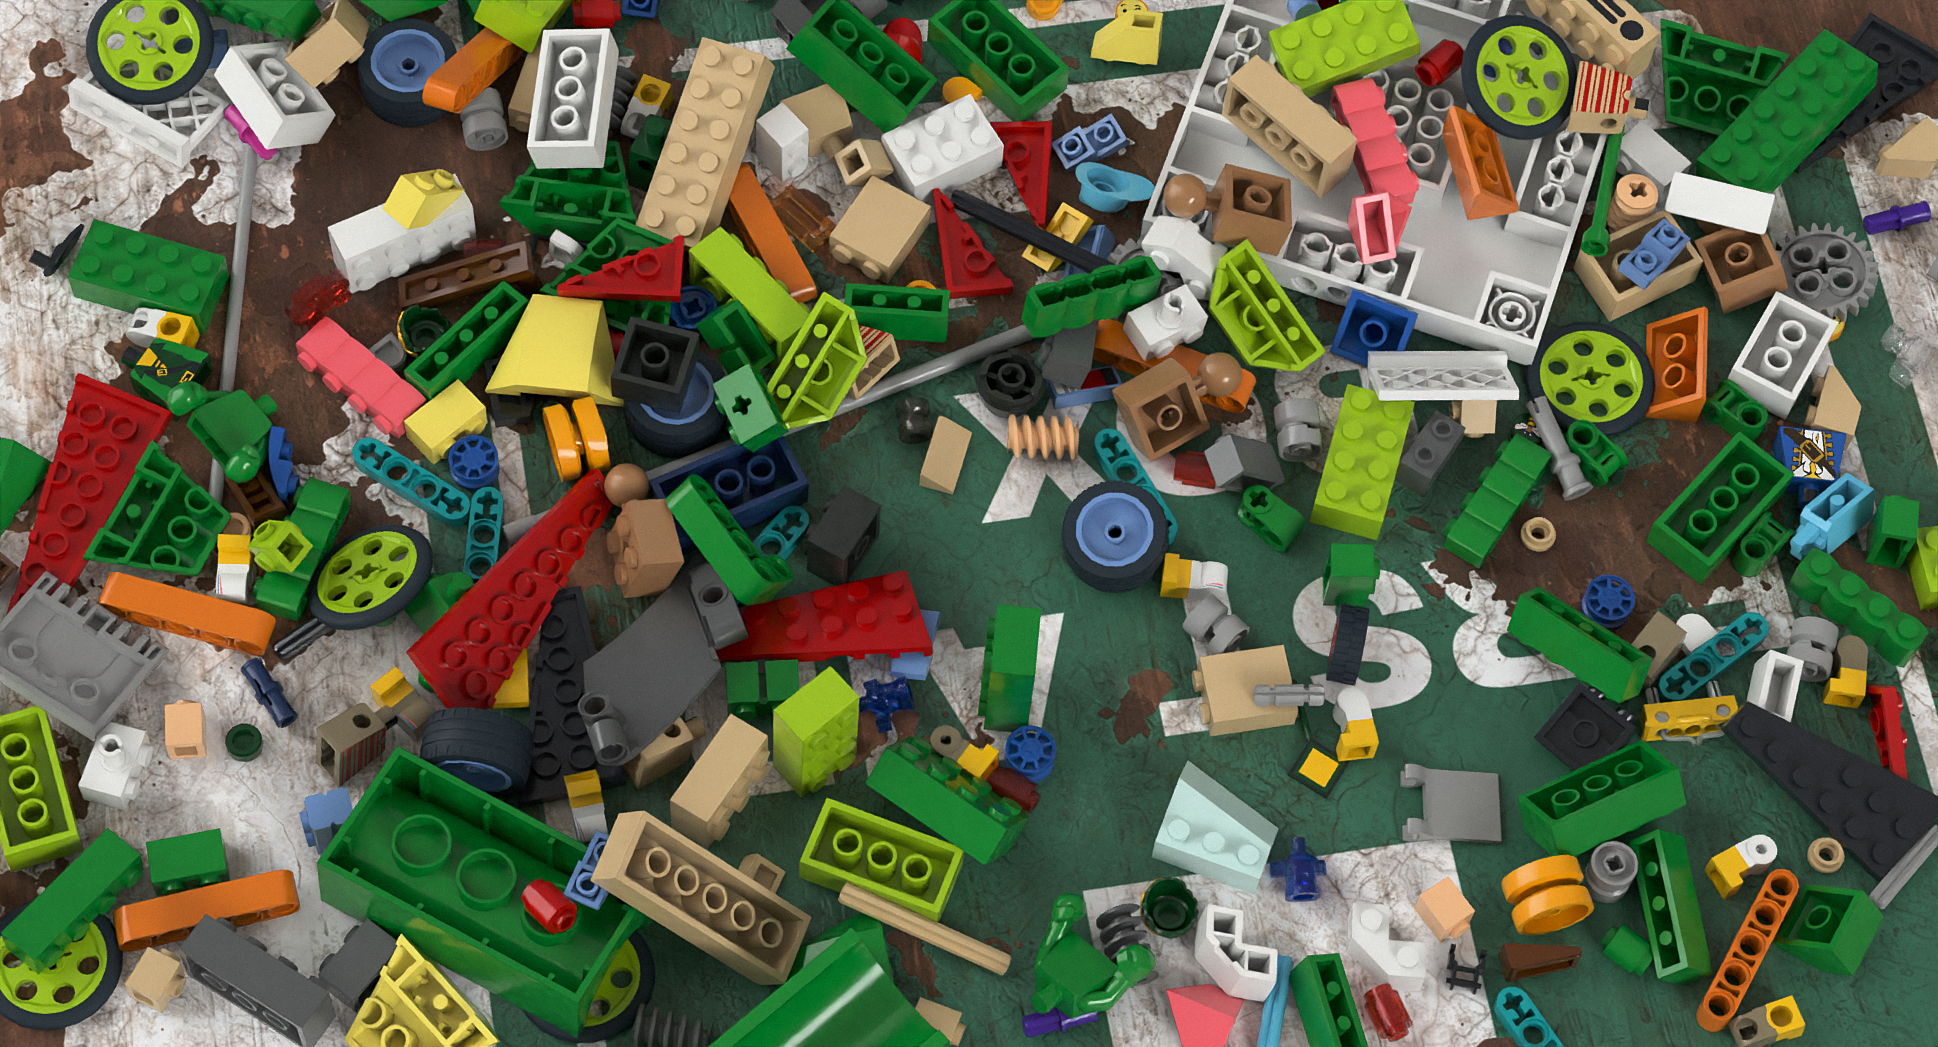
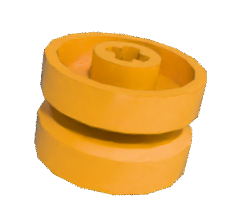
M592 396L573 401L571 410L574 423H571L568 412L562 404L542 408L551 453L561 482L580 478L582 473L580 455H582L588 471L592 469H599L600 472L611 470L605 428Z
M1560 855L1539 859L1519 867L1503 878L1501 886L1506 901L1510 905L1516 906L1511 916L1520 935L1533 936L1555 932L1583 920L1593 912L1595 907L1590 892L1585 886H1580L1584 875L1575 856Z

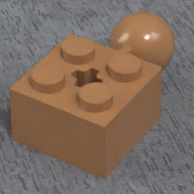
M1226 163L1211 192L1207 191L1201 179L1192 174L1176 175L1165 186L1163 193L1164 203L1173 215L1181 218H1190L1199 214L1202 210L1212 212V240L1237 246L1248 239L1255 251L1278 256L1292 230L1290 179Z
M1696 219L1699 228L1707 234V236L1694 241L1696 250L1703 260L1702 268L1723 314L1772 296L1776 291L1782 292L1788 289L1783 266L1767 232L1764 235H1759Z
M1217 352L1205 357L1198 367L1197 376L1191 378L1190 373L1173 357H1170L1112 389L1133 445L1151 462L1211 429L1199 397L1206 393L1215 397H1224L1232 394L1241 383L1242 370L1240 364L1233 356Z
M630 463L619 464L612 468L604 481V490L607 498L612 504L622 508V512L618 515L613 528L607 534V549L610 554L613 553L615 561L614 577L617 585H621L624 598L662 595L683 565L684 558L673 515L667 506L666 499L645 500L650 488L648 476L639 466Z

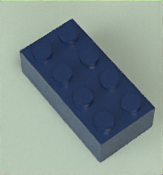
M783 435L755 452L750 451L743 445L738 446L734 444L649 480L650 500L666 499L690 475L700 476L710 485L743 530L778 515L785 507L799 506L808 502L809 483ZM673 515L682 555L699 549Z

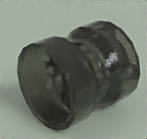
M911 397L896 403V417L900 420V425L898 426L899 440L907 444H919L930 440L933 436L932 423L928 421L931 413L929 401L921 397Z

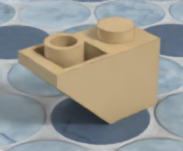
M1925 117L1917 125L1915 123L1908 125L1901 133V139L1895 144L1891 141L1888 142L1877 155L1880 160L1874 172L1879 176L1926 179L1938 169V126L1928 117Z
M1829 365L1824 377L1817 376L1811 395L1817 397L1815 406L1809 405L1804 425L1809 426L1808 429L1846 433L1843 450L1846 451L1854 437L1862 406L1837 368Z

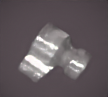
M1895 323L1890 326L1879 342L1881 348L1889 353L1895 352L1897 354L1888 377L1905 389L1926 368L1937 350L1936 347L1920 336H1906L1905 330Z

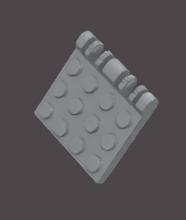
M46 571L0 622V682L94 741L149 674L155 671L161 664L169 648L155 641L145 654L142 655L151 640V637L145 633L138 637L132 647L126 645L123 641L131 632V624L125 621L112 635L109 634L119 617L98 603L82 617L81 614L87 608L90 598L83 594L75 601L71 608L63 605L62 602L70 594L71 586L64 582L51 595L59 582V578Z

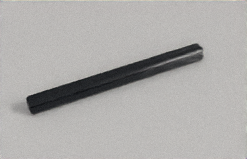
M954 190L951 195L950 201L954 204L955 209L1085 272L1091 273L1102 266L1116 265L962 190Z

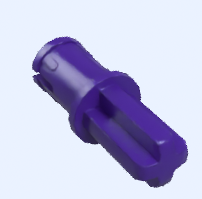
M1925 200L1903 207L1893 205L1890 210L1865 216L1863 218V229L1868 235L1893 229L1897 232L1903 231L1906 226L1929 222L1931 220V209Z
M1054 1007L1046 1014L1037 1012L1023 1016L1022 1028L1026 1037H1034L1058 1030L1061 1033H1065L1066 1028L1089 1022H1097V1012L1085 1013L1077 1018H1069L1058 1008Z

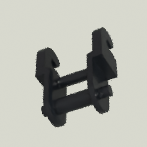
M1451 944L1446 968L1451 970V977L1446 978V983H1449V990L1452 991L1454 986L1472 989V994L1475 995L1476 990L1481 989L1482 984L1478 983V978L1485 970L1487 950H1481L1479 965L1475 968L1459 966L1458 962L1454 960L1456 944ZM1457 971L1472 973L1473 981L1456 978Z

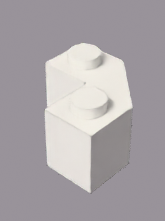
M1158 215L1141 243L1145 256L1151 257L1159 270L1180 273L1184 285L1188 286L1196 299L1210 300L1218 260L1229 252L1228 248L1218 241H1215L1213 244L1197 233L1200 227L1189 219Z
M1353 902L1347 917L1346 952L1356 963L1358 961L1373 976V981L1382 990L1420 992L1426 978V942L1389 940L1390 905Z
M1207 904L1196 924L1194 957L1228 996L1265 1002L1276 984L1278 949L1242 943L1243 910Z

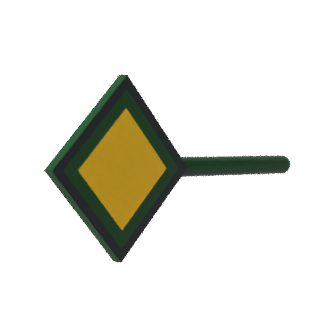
M1293 679L1292 684H1297V681ZM1304 705L1298 706V713L1307 744L1289 771L1288 776L1327 799L1349 764V761H1338L1336 753L1313 740Z

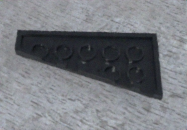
M1869 13L1848 44L1878 63L1876 86L1798 165L1794 172L1798 174L1938 79V51L1876 15Z
M581 586L558 590L550 603L552 608L541 625L536 673L528 720V728L532 731L534 737L533 754L527 782L524 789L519 792L518 809L568 798L563 776L596 769L601 791L626 786L622 765L604 766L597 761L584 720L578 710L579 700L585 694L583 662L596 654Z
M1749 701L1743 703L1720 728L1834 840L1839 842L1841 847L1876 881L1882 880L1938 817L1937 795Z

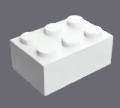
M283 41L231 46L214 74L266 149L319 143L336 116L316 87L313 89L285 61L288 47Z
M971 94L884 133L881 137L882 145L894 169V172H892L894 178L903 192L922 202L933 199V189L939 188L942 193H945L1002 166L1004 145Z
M1776 291L1733 366L1728 379L1735 382L1745 393L1762 404L1767 411L1786 420L1829 343L1838 322Z

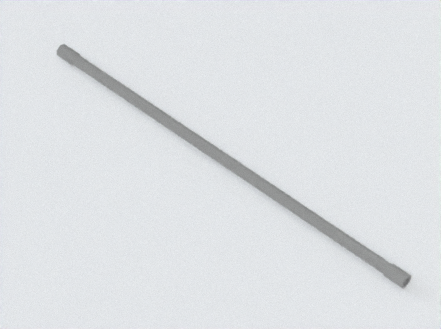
M1025 324L897 373L877 381L857 401L846 395L833 417L1037 337H1032ZM815 424L789 429V432L784 434L783 436H787L789 434L800 431ZM731 438L645 473L648 479L651 480L736 443ZM549 510L503 525L502 530L509 546L516 544Z

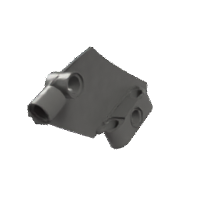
M697 553L682 573L635 622L602 650L583 662L585 694L579 700L578 710L584 720L596 759L604 766L624 765L657 739L690 707L722 671L716 651L749 638L733 594L703 554Z

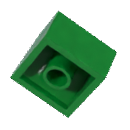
M1804 884L1774 944L1822 972L1854 976L1884 916L1863 890Z

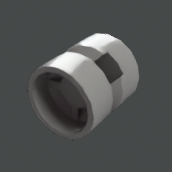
M487 87L459 113L460 119L463 122L465 145L475 151L493 150L502 146L508 140L506 121L502 118L504 111L501 94L496 89Z
M1295 398L1279 403L1273 412L1275 428L1279 432L1277 444L1281 459L1290 462H1304L1319 457L1324 451L1322 431L1318 428L1321 421L1317 402L1306 398Z
M1213 594L1204 598L1190 612L1182 626L1197 642L1204 640V648L1212 655L1234 652L1242 644L1250 631V627L1236 614L1228 615V607Z
M1806 616L1797 618L1793 622L1789 639L1791 645L1788 647L1786 655L1804 661L1800 680L1822 682L1830 676L1834 659L1832 653L1836 649L1839 630L1836 625L1826 619Z
M1617 841L1604 842L1599 845L1593 852L1583 872L1584 878L1582 883L1589 890L1591 898L1606 904L1622 899L1638 871L1636 854L1629 846Z

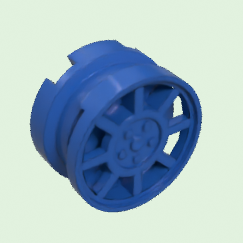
M700 286L681 288V301L672 302L670 326L699 333V341L703 340L704 337L695 324L717 308L714 295L709 290Z
M470 435L459 439L451 447L448 458L450 473L457 486L460 485L469 492H476L482 487H491L496 482L500 473L499 457L495 445L489 439L479 435ZM470 441H478V443H470V444H468L467 442H470ZM462 444H464V446H462L460 449H458V450L456 451V449H457L459 446H461Z
M1599 576L1592 580L1586 589L1581 601V613L1606 629L1617 630L1627 622L1634 607V591L1628 582L1618 576ZM1611 581H1615L1621 584V586L1611 583ZM1624 588L1628 591L1630 597H1628V595H1627V593L1625 592Z
M1032 725L1023 726L1013 731L1006 741L1004 765L1010 776L1022 783H1037L1044 780L1051 773L1055 761L1056 744L1053 737L1043 728ZM1027 731H1034V732H1037V734H1034V733H1026V732H1027Z

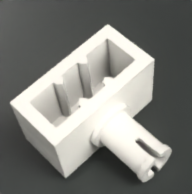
M1185 284L1129 312L1123 330L1142 359L1147 361L1155 356L1162 358L1168 355L1175 346L1183 342L1189 344L1196 341L1203 334L1208 316Z
M113 722L108 723L96 739L78 785L84 800L126 811L129 800H134L140 788V779L138 777L142 767H147L152 758L153 746L150 745L146 731Z

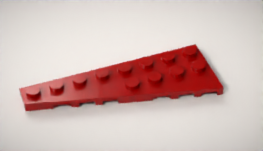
M81 373L77 374L74 380L73 394L66 407L67 414L64 425L57 438L58 445L53 463L49 466L37 507L38 514L33 530L30 531L28 538L29 545L24 561L21 562L19 569L20 576L15 594L11 597L7 614L46 571L59 578V582L51 595L64 582L71 586L70 592L72 591L89 560L83 559L85 552L99 528L104 527L133 478L135 467L151 440L157 444L173 418L170 410Z
M592 469L583 476L406 651V654L446 708L468 707L487 710L493 707L497 700L495 695L504 680H509L514 672V663L523 648H528L552 608L551 601L559 588H564L568 581L566 576L575 561L580 560L586 551L584 549L585 544L593 531L599 529L613 505L605 494V477L599 469Z
M901 570L738 608L749 638L716 651L719 661L740 660V662H752V659L774 658L775 661L798 659V662L827 661V658L842 655L853 657V660L865 659V654L889 653V658H900V653L924 652V657L933 655V646L907 571Z

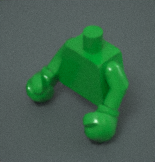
M184 381L169 391L166 401L170 411L177 416L193 411L186 426L221 465L226 476L236 483L251 480L256 475L259 467L265 463L269 451V434L273 425L268 417L277 411L275 401L267 394L253 401L241 389L232 393L227 390L207 391L201 384L193 381Z
M452 571L444 575L437 572L431 573L421 593L404 611L424 635L472 587L473 580L464 572L456 573ZM396 615L375 626L385 627L391 625L396 620ZM419 671L417 675L419 685L429 693H435Z
M1075 893L1061 894L1053 903L1051 920L1048 923L1050 927L1039 947L1034 964V972L1036 974L1035 989L1037 992L1031 997L1032 1004L1041 1014H1046L1056 1007L1069 1018H1077L1085 1013L1108 1011L1117 1003L1128 988H1133L1152 972L1156 965L1155 955L1147 946L1132 944L1118 952L1117 966L1071 930L1075 922L1080 921L1086 913V902L1083 897Z

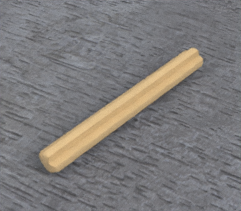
M846 883L839 894L838 901L841 904L997 974L1004 975L1010 965L1011 956L851 883Z

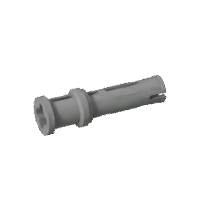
M1546 396L1535 398L1534 401L1536 403L1534 404L1532 401H1529L1525 406L1529 410L1547 451L1553 454L1550 470L1552 474L1557 475L1562 485L1564 500H1573L1588 493L1593 489L1591 482L1586 481L1581 471L1579 456L1571 453Z

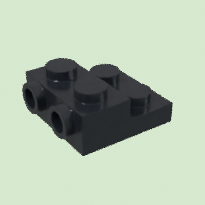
M1580 682L1534 737L1536 741L1573 771L1623 749L1638 731L1632 725L1636 719L1621 706L1614 710L1604 702L1607 698L1602 694L1603 692L1592 685L1586 688Z

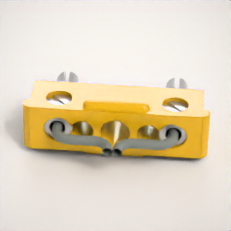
M1709 681L1706 684L1709 698L1661 703L1657 688L1652 687V690L1651 687L1647 688L1645 695L1648 704L1643 705L1639 718L1643 731L1641 739L1645 742L1656 740L1668 742L1689 741L1695 747L1701 746L1702 740L1705 738L1721 737L1725 733L1720 728L1738 710L1735 696H1721L1718 682L1713 681L1712 683V681Z

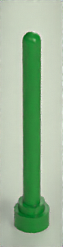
M1624 127L1620 134H1609L1592 226L1583 233L1581 249L1587 255L1603 256L1609 249L1610 236L1605 227Z

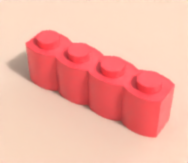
M1372 77L1333 86L1330 101L1335 117L1340 125L1347 126L1358 139L1353 161L1359 178L1364 185L1365 193L1371 194L1387 190L1404 203H1413L1416 191L1419 190L1418 177L1415 171H1410L1406 164L1408 161L1407 150L1404 143H1399L1395 136L1397 131L1396 122L1393 115L1387 114L1384 108L1385 95L1382 87L1376 86Z
M326 316L296 343L297 360L307 371L312 372L315 370L321 374L324 384L334 393L340 391L348 396L347 401L350 406L360 414L365 412L373 417L374 425L385 435L390 433L399 439L406 432L404 420L427 403L426 398L416 388L401 379L387 364L376 358L364 345L350 337L342 327Z

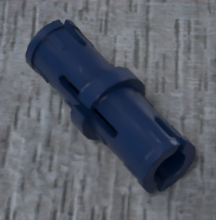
M253 658L247 661L241 667V673L256 692L255 699L257 702L265 706L278 728H284L292 724L297 719L298 714L293 710L282 693L284 689L281 683L274 681L261 658Z

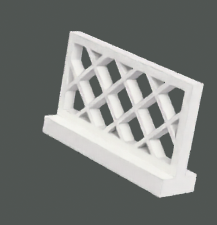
M118 42L112 49H119L123 45ZM132 63V67L122 68L121 76H136L139 72V66ZM163 66L158 67L155 71V75L160 78V81L168 80L173 74L172 71ZM91 71L83 79L76 77L68 85L71 108L182 169L190 161V152L225 116L224 113L230 106L229 102L198 85H195L187 92V98H179L156 105H128L111 95L107 90L98 89L92 84L97 80ZM209 104L216 108L213 113L197 115L195 106ZM191 107L193 116L173 118L171 109ZM167 110L168 119L155 120L148 116L147 112ZM195 125L196 131L188 138L177 132L175 127Z
M1368 351L1367 386L1369 389L1375 390L1379 400H1519V389L1507 368L1508 355L1506 351Z

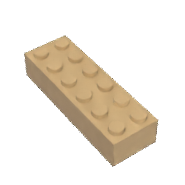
M702 37L636 223L637 226L670 240H673L676 236L683 235L685 238L684 251L689 252L692 247L719 227L775 69L773 63L765 55Z
M644 810L618 814L590 880L758 985L784 984L786 982L811 920V916Z

